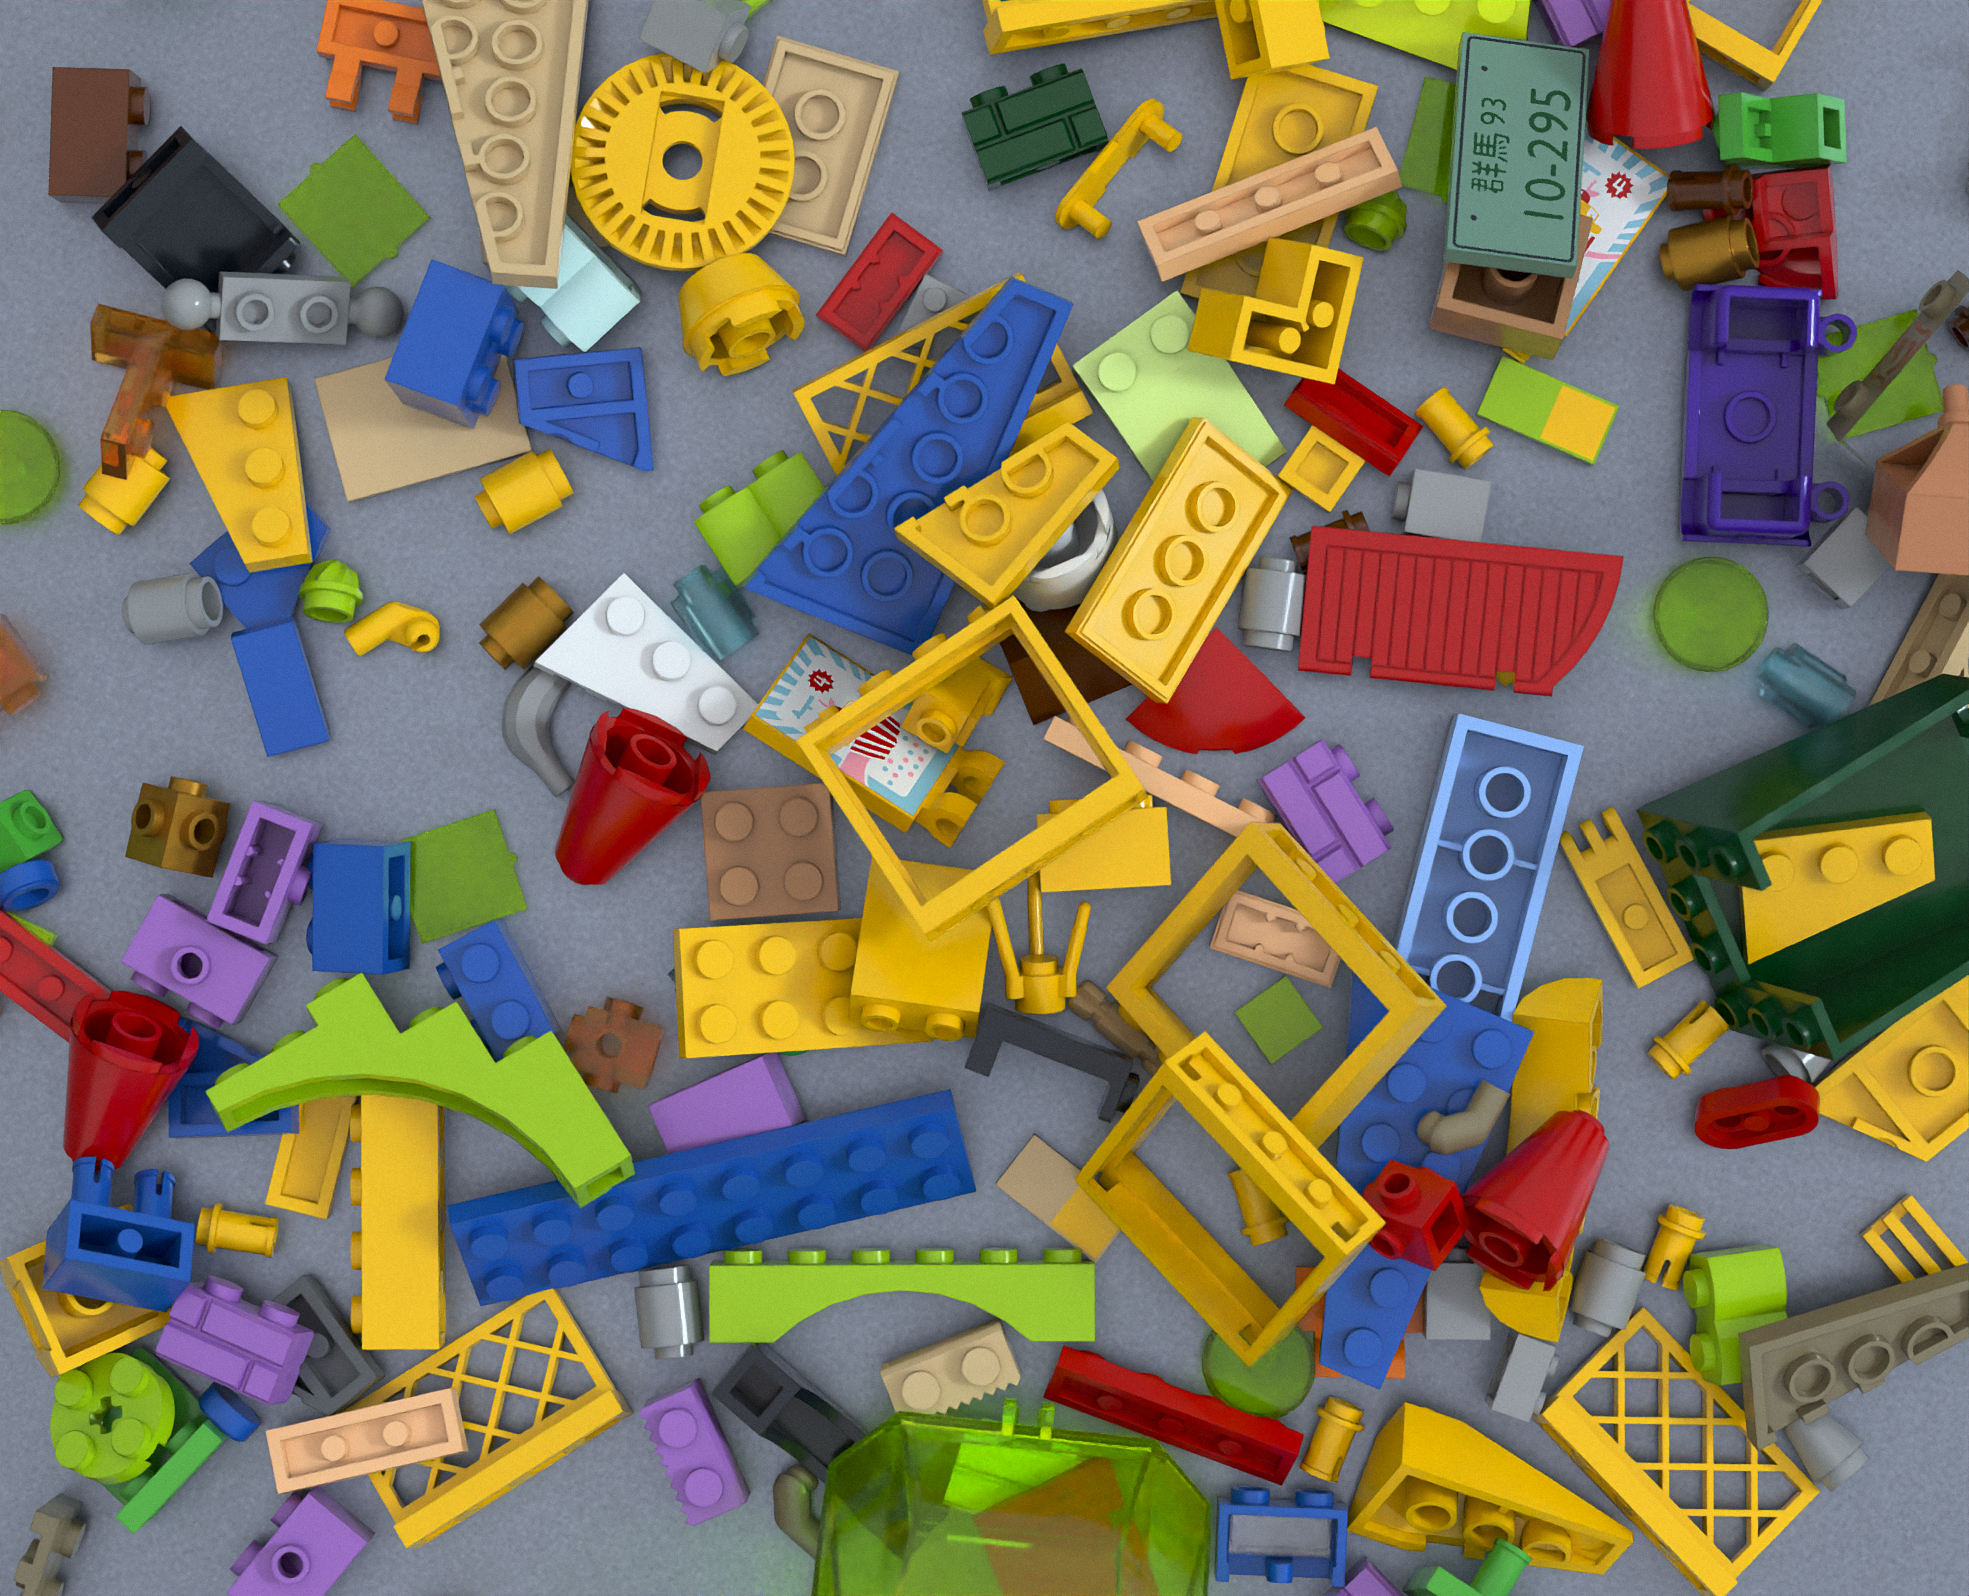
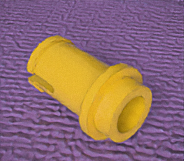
M1444 386L1428 398L1414 413L1418 418L1421 417L1452 454L1448 458L1449 462L1454 464L1458 461L1467 470L1494 447V444L1487 437L1491 431L1487 426L1480 429L1451 396L1447 387Z
M1701 999L1697 1006L1663 1038L1656 1035L1652 1039L1655 1045L1647 1054L1658 1068L1674 1081L1681 1073L1688 1076L1692 1072L1689 1065L1723 1033L1726 1034L1730 1030L1729 1025L1713 1007H1709L1708 1003Z
M1243 1169L1227 1173L1245 1224V1228L1241 1229L1240 1232L1242 1236H1249L1251 1246L1287 1236L1288 1232L1285 1223L1290 1221L1286 1215L1282 1216L1280 1209Z
M216 1203L214 1209L202 1207L197 1226L196 1245L207 1246V1252L215 1254L216 1248L260 1254L272 1258L277 1240L279 1217L272 1216L270 1218L223 1210L222 1203Z
M1669 1204L1666 1214L1659 1213L1656 1220L1661 1223L1644 1268L1641 1270L1646 1272L1644 1279L1656 1284L1665 1260H1670L1662 1278V1287L1677 1291L1696 1240H1703L1705 1238L1706 1232L1701 1229L1705 1218L1686 1208Z
M1329 1396L1326 1405L1318 1406L1316 1413L1321 1418L1299 1468L1322 1480L1337 1483L1340 1477L1339 1473L1356 1431L1363 1432L1366 1425L1361 1422L1364 1414L1362 1408L1345 1400Z

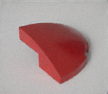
M1831 165L1751 174L1753 179L1752 204L1749 209H1740L1739 213L1732 217L1734 220L1748 218L1753 226L1760 259L1759 267L1755 268L1761 273L1758 281L1770 287L1821 289V300L1837 299L1838 254ZM1724 209L1702 210L1705 221L1727 216Z
M1217 627L1206 637L1168 704L1156 703L1147 697L1126 718L1131 725L1152 740L1167 747L1192 754H1197L1199 750H1232L1234 754L1248 752L1281 738L1305 719L1301 712Z

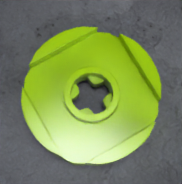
M104 1354L81 1365L78 1369H72L63 1373L55 1384L54 1396L56 1400L51 1413L50 1432L56 1459L60 1465L102 1484H118L141 1475L152 1464L146 1460L153 1454L157 1444L165 1446L172 1433L175 1405L170 1386L162 1376L155 1373L151 1366L127 1354ZM112 1406L122 1409V1418L114 1420L112 1431L107 1433L106 1428L103 1427V1418L106 1412Z

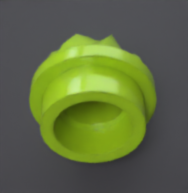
M1395 190L1344 211L1348 219L1344 227L1346 235L1354 242L1369 249L1378 251L1389 250L1394 240L1401 238L1407 228L1405 221L1407 205L1400 199L1399 193Z
M327 560L314 565L306 575L304 582L299 586L298 595L304 600L303 614L317 621L328 623L350 622L353 620L355 607L362 604L363 593L359 589L357 573L339 560Z

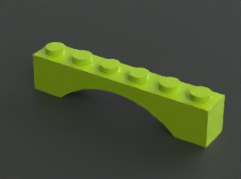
M1008 1247L979 1249V1259H954V1249L918 1248L915 1249L916 1259H890V1249L856 1248L852 1249V1260H826V1249L821 1248L788 1249V1260H762V1249H725L724 1260H713L709 1265L710 1343H774L797 1323L830 1305L865 1294L911 1291L940 1294L973 1304L1007 1322L1031 1342L1095 1341V1262L1091 1259H1082V1249L1075 1247L1044 1248L1043 1259H1018V1249Z

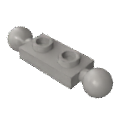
M219 271L218 293L209 292L207 287L197 280L180 279L167 287L161 300L163 315L172 326L181 330H194L203 326L209 318H215V335L219 340L347 345L348 324H356L358 329L364 334L380 338L395 332L403 319L402 302L393 291L385 287H370L362 291L357 298H350L351 282L347 277Z

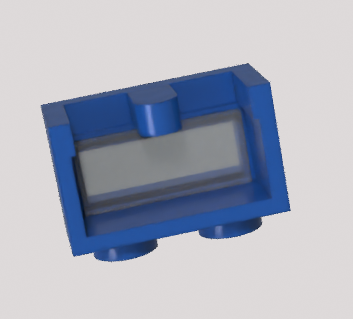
M1257 1486L1232 1487L1231 1497H1217L1214 1563L1216 1581L1229 1582V1574L1266 1576V1580L1272 1583H1292L1293 1577L1325 1578L1330 1580L1333 1587H1345L1348 1509L1345 1502H1333L1334 1492L1323 1489L1295 1490V1500L1270 1499L1269 1488Z

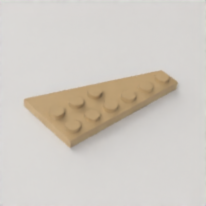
M421 0L492 284L558 289L589 0Z

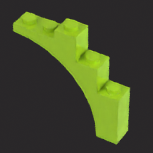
M362 972L349 980L347 978H338L329 982L316 993L315 1000L306 1004L315 1028L306 1033L304 1031H295L284 1036L274 1044L271 1049L272 1053L250 1066L247 1063H242L229 1068L216 1079L215 1086L205 1091L214 1112L227 1133L272 1111L321 1098L381 1095L430 1102L470 1115L514 1139L552 1172L579 1208L607 1193L613 1186L635 1174L630 1153L552 1031L539 1038L531 1035L518 1040L504 1052L503 1059L495 1063L456 1001L444 1009L436 1006L423 1011L410 1022L409 1029L400 1034Z

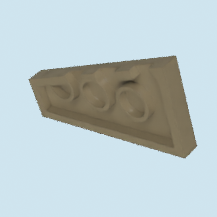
M1969 1263L1739 1333L1747 1438L1756 1450L1759 1451L1778 1441L1775 1432L1801 1418L1804 1424L1807 1425L1830 1413L1826 1404L1846 1393L1859 1388L1865 1394L1886 1382L1884 1377L1893 1368L1909 1359L1915 1365H1919L1969 1338Z

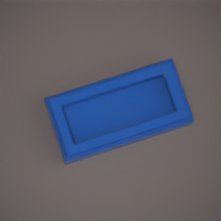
M294 616L233 632L231 641L267 757L329 741V729Z

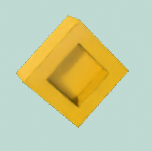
M1312 425L1277 477L1324 511L1330 513L1365 460Z

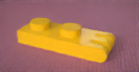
M1613 806L1601 812L1603 823L1611 833L1610 837L1602 840L1595 825L1589 818L1578 824L1589 848L1580 852L1575 839L1568 831L1561 833L1559 846L1634 986L1639 989L1694 960L1620 817Z

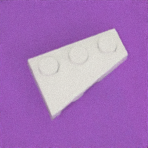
M625 573L533 664L534 667L552 676L554 674L586 689L585 692L605 702L608 700L623 708L637 709L661 718L688 737L686 742L713 755L748 721L758 706V703Z

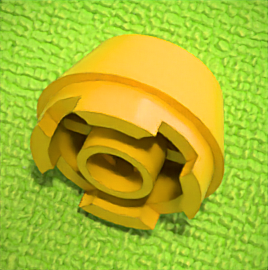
M752 253L731 255L703 267L683 284L678 294L683 350L687 355L695 358L700 370L703 372L710 365H717L722 376H728L760 366L770 360L766 348L780 340L785 334H787L788 338H792L795 341L805 325L804 317L798 307L800 303L799 293L760 256Z

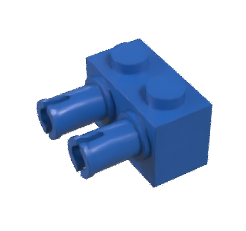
M96 1157L76 1159L72 1165L71 1199L47 1230L42 1289L167 1312L191 1281L195 1231L194 1223L171 1219L173 1189L176 1178L171 1173L164 1171L161 1177V1184H156L158 1169H145L137 1172L134 1176L133 1211L109 1207L111 1180L114 1173L112 1162L102 1158L99 1172H95Z

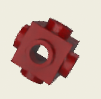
M1390 1159L1375 1181L1369 1183L1361 1195L1386 1222L1369 1242V1245L1378 1254L1390 1260L1400 1258L1436 1271L1470 1225L1456 1182L1440 1176L1437 1172L1427 1167L1415 1168Z

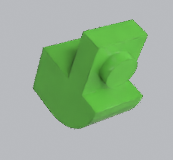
M1743 92L1718 95L1719 113L1715 116L1713 134L1716 145L1720 149V160H1725V166L1736 164L1739 169L1757 170L1803 168L1847 163L1845 99L1819 93L1778 98H1766Z

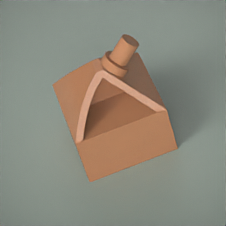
M1953 384L1946 386L1942 390L1944 414L1938 418V428L1880 457L1876 462L1865 534L1894 570L1969 576V391L1964 385Z

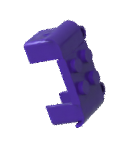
M1694 284L1689 306L1680 503V535L1682 541L1811 547L1809 536L1810 523L1830 522L1842 517L1848 510L1850 498L1845 487L1833 481L1821 484L1813 483L1818 357L1837 356L1852 347L1857 338L1856 325L1848 316L1832 314L1828 317H1819L1820 300L1822 297L1821 289ZM1827 325H1833L1840 330L1842 334L1840 346L1832 345L1827 341L1825 337ZM1821 491L1830 493L1834 498L1835 507L1830 514L1823 512L1818 506L1817 499Z

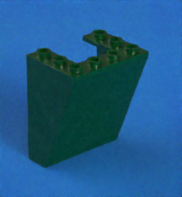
M1943 673L1649 802L1636 810L1645 829L1642 835L1645 848L1662 868L1669 885L1666 891L1668 901L1675 913L1684 920L1693 940L1690 946L1691 954L1698 967L1708 975L1717 996L1714 1000L1715 1009L1729 1025L1730 1030L1836 1061L1969 975V709L1967 707L1969 704V677ZM1926 811L1932 823L1934 881L1749 965L1743 957L1738 885L1760 891L1772 885L1754 843V837L1764 831Z

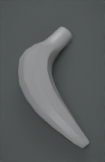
M532 665L516 681L505 700L502 715V736L510 752L520 762L532 769L556 798L575 784L574 779L561 764L550 740V718L552 712L572 682L555 674L554 676Z

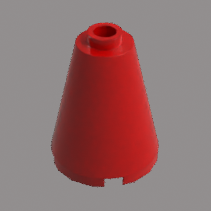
M1610 0L1586 112V129L1589 137L1602 144L1613 146V134L1632 136L1633 149L1675 147L1703 138L1704 125L1711 131L1713 130L1715 109L1687 1Z
M623 708L618 717H609V711L600 715L590 731L555 846V857L560 864L562 872L570 880L581 885L606 884L702 797L711 778L708 763L701 752L696 760H694L685 748L682 747L688 737L678 728L655 715L637 709Z
M111 991L108 1000L92 1002L94 993L85 995L75 1005L71 1017L63 1149L73 1162L82 1157H96L95 1172H99L102 1158L112 1162L114 1170L120 1168L125 1163L193 1063L199 1048L198 1033L192 1026L189 1035L178 1025L181 1015L178 1011L149 996L128 991Z
M1574 1110L1572 1112L1558 1111L1460 1195L1470 1222L1469 1227L1463 1233L1471 1243L1465 1253L1477 1265L1496 1278L1517 1288L1529 1290L1534 1281L1544 1283L1543 1292L1551 1291L1563 1276L1609 1151V1142L1604 1135L1605 1129L1594 1116L1582 1110Z

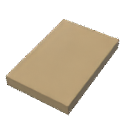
M781 36L776 37L763 86L778 103L788 123L793 140L795 164L789 199L780 218L768 233L769 235L840 256H847L900 76L899 71Z
M504 355L501 357L494 379L500 381L497 400L488 417L479 415L474 430L403 404L384 380L393 357L314 379L345 495L349 503L520 457L533 450L527 426L520 424L518 420L515 382L508 357Z

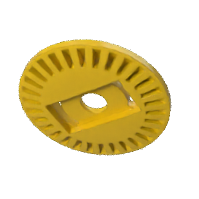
M659 53L643 57L625 65L609 76L588 99L575 125L571 179L577 201L586 219L610 246L626 257L647 266L671 271H696L719 259L748 252L774 227L786 206L793 183L795 164L793 140L788 123L778 103L757 79L737 65L722 59L716 69L703 73L666 53ZM674 104L694 105L710 110L721 118L713 122L704 115L690 111H674L664 114L660 107ZM677 144H687L694 147L702 158L700 171L694 177L686 180L671 177L665 171L662 162L665 152L670 147ZM650 203L659 210L671 214L689 215L702 212L705 219L689 222L653 216L642 208Z

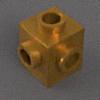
M170 776L168 787L143 782L139 800L131 816L132 829L125 857L164 869L213 878L220 845L226 836V820L230 803L207 797L208 784Z

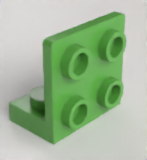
M145 1347L137 1348L130 1356L151 1366L156 1374L166 1380L173 1393L175 1418L172 1433L166 1445L157 1444L153 1454L146 1460L152 1464L141 1475L123 1483L102 1484L125 1506L115 1517L133 1534L144 1527L228 1438L202 1412L198 1404V1397ZM112 1406L106 1412L103 1418V1427L106 1428L107 1433L112 1431L113 1421L122 1418V1409Z

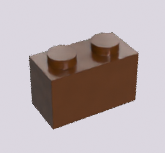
M52 68L48 195L60 203L105 204L148 160L146 151L138 150L139 125H147L149 121L148 87L140 86V77L130 69Z

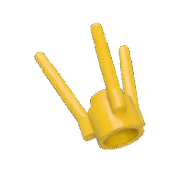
M1036 872L1027 878L1030 955L1020 958V968H1017L1000 898L998 897L986 906L1005 975L1006 999H1015V1010L1025 1014H1051L1065 1009V997L1077 996L1076 974L1091 906L1088 902H1081L1079 904L1063 968L1059 967L1057 956L1044 954L1040 874Z

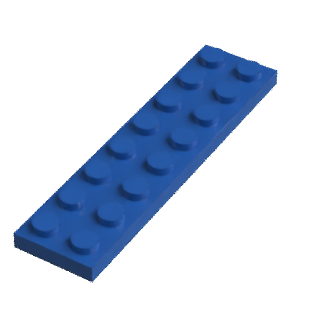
M951 1089L633 1162L634 1175L613 1186L607 1193L582 1208L578 1207L560 1182L555 1180L448 1205V1214L451 1230L481 1307L514 1300L552 1288L571 1287L584 1282L636 1272L640 1269L688 1258H696L705 1254L748 1244L761 1243L765 1240L813 1229H821L830 1225L873 1215H882L891 1211L946 1200L977 1191Z

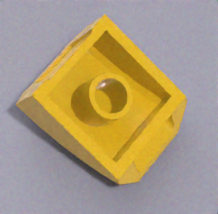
M127 1203L118 1207V1209L133 1211V1205ZM46 1240L0 1260L4 1285L12 1298L33 1345L36 1357L50 1378L61 1375L165 1327V1324L170 1320L169 1314L172 1306L167 1312H160L42 1289Z

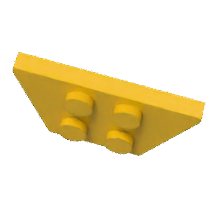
M1969 975L1871 1037L1816 1081L1812 1086L1816 1088L1820 1095L1819 1113L1925 1162L1929 1161L1969 1128Z

